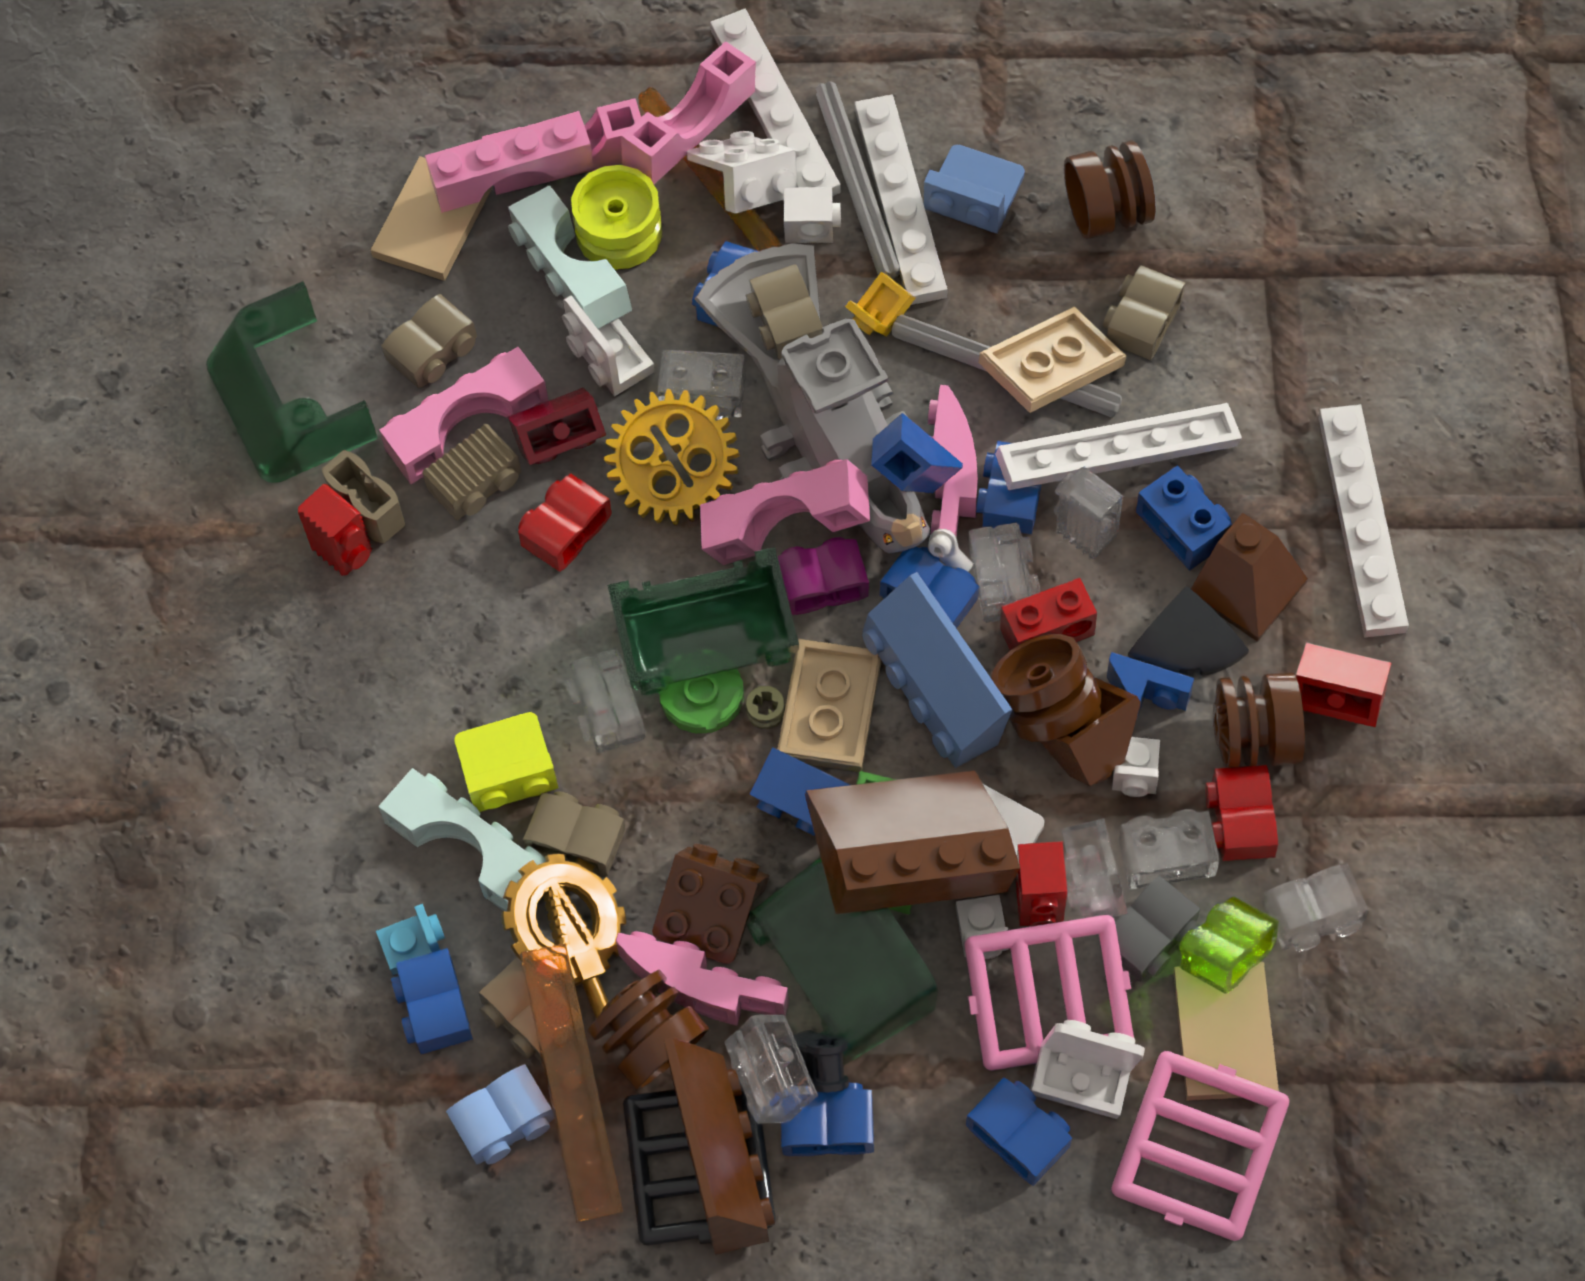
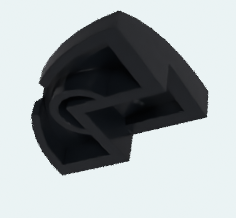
M1186 586L1145 630L1128 652V657L1179 673V669H1201L1200 674L1205 676L1231 667L1245 657L1249 649L1233 629L1202 598Z

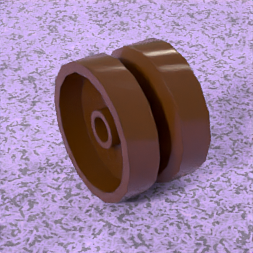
M1063 634L1043 635L1027 640L1011 649L998 661L992 671V681L1012 708L1009 720L1020 738L1031 742L1050 741L1068 735L1082 727L1092 718L1101 704V690L1093 674L1087 668V661L1079 645L1072 637Z

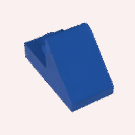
M1111 652L1107 679L1111 685L1138 696L1141 702L1138 715L1144 698L1152 700L1155 705L1164 709L1172 710L1178 708L1186 711L1192 693L1194 678Z

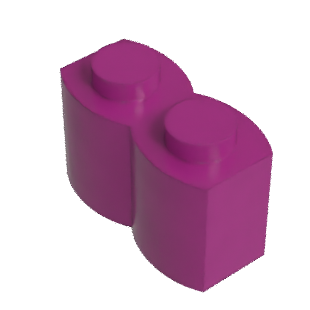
M834 537L826 540L817 548L804 549L803 547L795 546L784 550L781 555L774 558L775 575L787 615L806 614L826 606L843 605L869 596V581L856 539Z

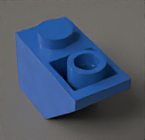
M903 413L873 438L871 466L902 491L934 493L963 468L962 462Z

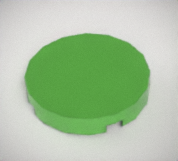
M696 651L697 654H691L687 657L686 654L676 658L664 670L659 683L660 705L667 719L679 729L695 734L713 733L728 726L739 714L744 701L743 681L736 665L725 656L711 651Z

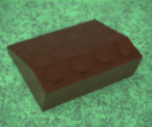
M975 771L806 790L805 792L810 818L836 915L1007 893L1020 869L1009 828Z
M674 1037L664 1039L673 1086L715 1255L769 1242L767 1227L775 1225L769 1197L759 1198L756 1183L764 1181L758 1154L748 1155L745 1139L752 1138L753 1135L747 1111H737L734 1096L742 1095L736 1068L727 1070L722 1054Z

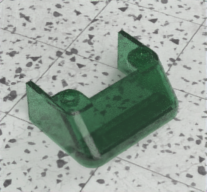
M304 281L243 307L236 314L206 361L210 378L258 475L263 480L271 483L285 481L332 460L343 450L352 451L378 439L365 400L330 416H326L321 405L311 398H298L283 405L255 348L317 321Z

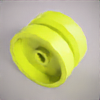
M624 165L604 166L588 173L576 185L571 197L572 216L577 244L586 258L590 261L607 259L614 270L628 269L646 262L657 251L663 237L658 191L648 176L638 169Z

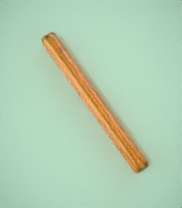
M649 87L638 95L639 105L645 113L649 112L655 117H661L672 110L660 93L653 87ZM686 155L683 160L726 211L723 171L689 161ZM754 209L736 214L726 211L757 251L782 246L779 239Z

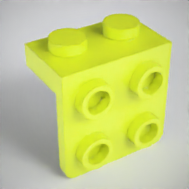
M532 712L462 731L454 738L472 804L479 812L495 809L508 803L559 789L538 718Z

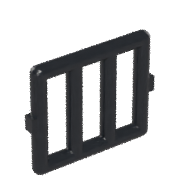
M752 1079L739 1080L742 1095L734 1096V1099L741 1098L742 1111H747L753 1135L752 1138L745 1139L748 1155L758 1154L764 1181L756 1183L759 1198L769 1197L774 1221H776L758 1086ZM674 1089L630 1095L623 1101L639 1241L646 1246L699 1239L700 1244L712 1243L706 1219L657 1226L655 1224L654 1199L700 1193L696 1175L650 1181L648 1155L689 1150L685 1132L645 1137L642 1112L679 1107Z

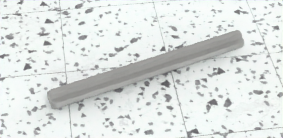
M832 81L825 84L820 83L816 87V96L877 274L879 275L883 272L890 278L895 279L899 276V264L837 86Z
M899 315L895 319L892 327V335L895 338L986 371L978 362L980 352L990 348V346L905 315ZM1090 383L1060 398L1109 417L1116 416L1122 402L1120 394Z

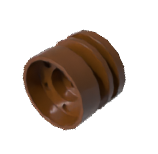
M1135 141L1122 142L1119 149L1114 145L1107 146L1104 150L1103 164L1094 151L1066 157L1064 160V180L1067 197L1077 228L1085 239L1112 233L1115 229V214L1121 225L1126 229L1132 228L1136 224V220L1141 225L1151 223L1155 219L1156 206L1152 176L1142 150Z
M1293 672L1264 674L1260 685V695H1255L1251 681L1247 676H1240L1238 679L1237 696L1230 677L1217 680L1215 702L1213 704V728L1216 744L1220 749L1225 768L1240 766L1241 749L1245 764L1247 766H1256L1259 747L1265 748L1267 758L1272 766L1299 764L1303 761L1305 750L1304 715L1299 684Z
M660 969L643 979L632 982L603 1007L598 1018L588 1028V1033L594 1040L600 1039L612 1030L615 1032L602 1047L606 1054L614 1052L624 1045L627 1046L630 1051L623 1058L618 1069L637 1091L644 1088L670 1068L664 1039L674 1037L696 1045L709 1031V1027L691 1006L683 1008L673 1015L668 1012L667 1008L673 1003L679 993L675 987L666 990L658 997L654 995L667 981V977Z

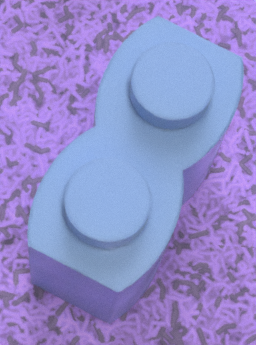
M525 1064L505 1073L486 1088L468 1095L446 1111L476 1165L484 1161L487 1164L498 1162L510 1153L511 1149L509 1146L523 1138H526L527 1141L534 1140L547 1132L550 1128L549 1122L555 1118L550 1105Z

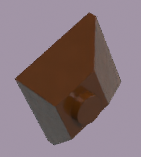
M1242 513L1216 544L1191 590L1202 598L1220 617L1258 642L1307 583L1308 578L1276 534Z
M1095 678L1101 690V704L1094 716L1082 727L1066 736L1050 741H1041L1042 745L1070 777L1090 787L1093 784H1098L1108 779L1115 766L1125 762L1141 704L1138 696L1098 678Z

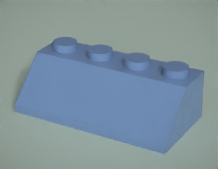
M916 572L906 578L868 613L862 636L868 650L873 655L878 654L886 666V674L891 684L896 689L901 688L908 698L909 707L914 718L919 723L924 722L933 735V744L938 753L943 758L948 757L953 766L957 768L998 745L1012 708L920 575Z

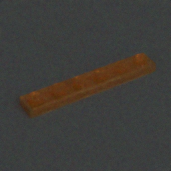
M566 943L523 951L520 954L576 1223L620 1214L623 1212Z

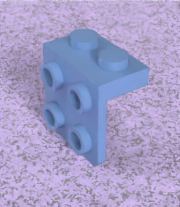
M954 145L951 147L940 171L929 170L924 181V208L998 234L1024 179L1025 170L1019 164L962 145Z

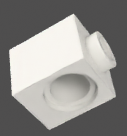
M832 187L784 188L785 243H833V227H841L840 203H833Z

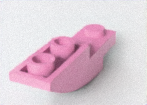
M940 385L938 400H930L928 424L935 425L934 436L931 437L962 462L963 468L936 490L935 498L942 499L941 511L933 510L931 534L937 529H947L957 537L959 516L976 518L977 460L973 437L959 401L948 385Z
M635 931L631 932L630 935L618 933L616 944L622 960L641 979L660 969L667 977V981L658 992L662 994L666 990L675 987L679 993L674 1002L683 1007L691 1006L696 1013L736 1026L741 1009L785 1019L789 1004L788 988L783 987L779 981L763 976L756 977L755 980L738 977L735 971L724 967H714L712 971L706 970L705 952L700 951L696 945L689 942L675 941L672 945L656 941L654 936L644 932Z

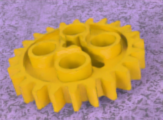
M667 389L665 399L662 401L658 400L654 392H650L649 405L645 406L640 400L635 399L637 412L634 415L626 410L621 411L626 424L624 426L612 424V429L619 437L618 439H607L605 442L609 448L615 450V453L605 456L604 461L606 464L616 466L615 469L607 473V477L610 481L621 480L614 488L617 496L629 492L624 502L627 508L640 503L638 511L640 517L644 518L651 510H654V520L656 523H661L665 513H668L673 524L677 525L680 513L685 512L689 520L693 522L695 519L694 509L700 508L701 504L707 503L710 499L716 500L720 496L719 488L732 490L733 486L725 476L726 474H738L739 471L735 465L729 463V460L740 457L739 450L728 447V445L737 440L735 433H723L730 425L727 417L715 421L720 411L716 404L706 411L704 410L706 402L704 396L700 395L692 404L690 403L688 390H684L680 399L675 400L671 389ZM685 420L689 423V429L684 436L672 437L668 434V428L673 421ZM653 426L659 428L673 452L678 453V459L693 481L692 487L689 488L684 484L672 463L667 460L666 454L651 432ZM639 443H652L654 451L649 458L638 460L633 457V451ZM698 454H707L711 457L710 466L702 472L693 471L690 468L692 458ZM671 476L676 479V486L671 493L659 494L655 491L656 482L661 477Z

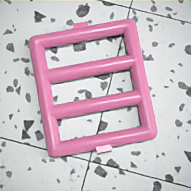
M1112 916L1088 917L976 935L966 939L964 947L972 995L967 996L970 1014H975L983 1065L986 1069L993 1071L1037 1064L1043 1035L1028 945L1055 941L1067 1020L1080 1021L1086 1024L1072 938L1099 934L1114 1033H1121L1134 1038L1126 990L1131 989L1129 971H1123L1116 924ZM1010 948L1026 1047L999 1051L984 952Z
M1170 1051L1162 1052L1158 1056L1111 1187L1112 1193L1118 1198L1165 1215L1164 1221L1182 1227L1184 1222L1232 1241L1240 1240L1244 1235L1289 1106L1288 1096L1279 1091L1235 1076L1237 1070L1219 1064L1218 1069ZM1172 1072L1268 1107L1260 1132L1164 1098ZM1160 1115L1253 1150L1245 1175H1240L1149 1141L1148 1139L1156 1116ZM1141 1158L1238 1193L1230 1218L1226 1219L1133 1184Z

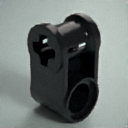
M805 1030L773 1041L766 1049L767 1066L772 1075L780 1081H788L809 1087L812 1091L828 1093L841 1091L849 1086V1078L844 1075L843 1051L847 1049V1040L843 1037L828 1036L812 1030Z

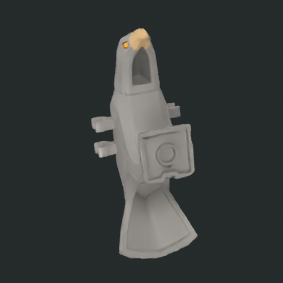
M791 243L781 247H772L759 252H752L736 259L734 263L720 270L717 275L706 281L695 300L719 328L752 356L766 382L777 413L784 426L769 430L760 435V439L764 444L761 446V450L767 460L772 461L781 457L793 445H796L802 458L788 462L778 468L782 475L779 480L788 478L794 472H807L823 467L833 460L848 459L866 474L868 479L870 521L858 525L876 546L888 554L916 547L930 533V528L926 523L914 491L900 490L871 466L873 438L901 413L905 415L906 413L901 411L885 420L881 411L893 405L889 397L893 392L887 383L888 376L885 370H882L873 349L853 319L845 318L822 327V334L814 338H809L806 334L785 345L781 352L782 358L779 360L774 349L767 351L759 332V327L764 326L761 317L753 318L749 310L745 295L752 293L750 279L796 264L820 318L814 246Z

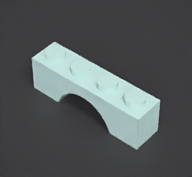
M550 185L508 207L512 219V224L508 225V229L513 240L519 247L525 245L531 264L536 271L543 269L546 273L545 278L548 286L555 296L561 294L564 299L572 296L597 329L632 311L626 284L607 259L579 261L563 253L568 243L575 237L568 208Z
M412 768L378 806L384 823L416 847L439 838L460 839L474 846L483 856L482 870L478 880L483 896L501 910L507 911L508 900L504 899L503 895L508 883L511 880L517 883L522 877L518 870L528 862L534 860L539 865L546 862V859L534 848L527 846L523 849L512 841L514 839L512 834L501 824L493 822L490 825L480 818L479 810L465 798L461 797L457 801L446 793V786L434 775L428 773L424 777Z

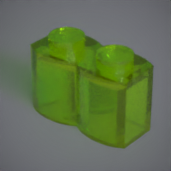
M1235 896L1227 899L1222 905L1216 904L1210 910L1205 923L1196 930L1190 929L1183 937L1179 947V951L1182 953L1181 969L1227 994L1238 986L1249 970L1258 965L1272 950L1277 941L1279 921Z

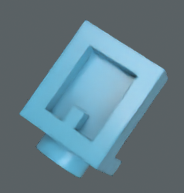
M423 903L414 907L417 913L416 916L376 931L392 975L398 974L397 962L439 951L440 948L437 941L445 939L437 915L427 916Z

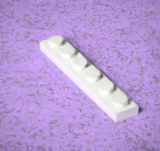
M746 8L711 21V32L719 47L726 41L756 61L755 92L747 100L768 139H776L779 141V145L795 149L797 187H832V196L841 193L840 183Z
M893 94L856 101L855 113L889 238L899 264L902 286L916 298L911 305L947 298V286Z
M1228 403L1001 445L998 447L995 455L1008 490L1236 447L1242 437Z
M1361 404L1320 409L1318 419L1364 638L1407 633L1409 624Z

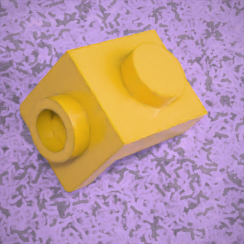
M881 272L857 304L850 300L845 307L855 315L852 319L862 331L871 335L875 330L887 337L892 330L897 316L904 315L916 298L887 274Z

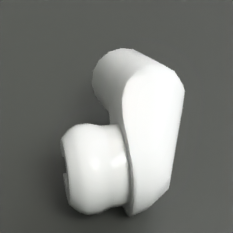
M937 529L930 535L928 549L933 556L940 558L946 566L953 569L962 568L966 571L971 569L973 563L959 549L953 532L947 529Z

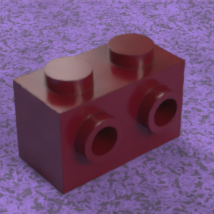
M584 387L507 417L519 451L529 465L549 462L560 453L570 449H581L590 446L596 442V439L606 436L594 398Z

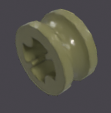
M760 686L752 690L746 699L749 721L760 729H771L779 725L783 720L785 711L782 694L771 686ZM764 700L771 701L772 708L775 711L772 712L768 709L767 715L759 714V708L756 704L759 703L763 706Z

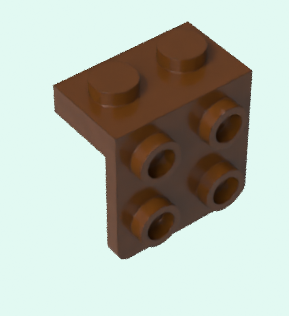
M694 844L693 848L687 847L675 854L652 933L656 939L672 945L675 941L692 943L700 951L705 952V957L729 964L737 957L754 899L765 892L770 875L758 871L760 866L754 862L735 858L734 862L717 857L719 852L714 848Z

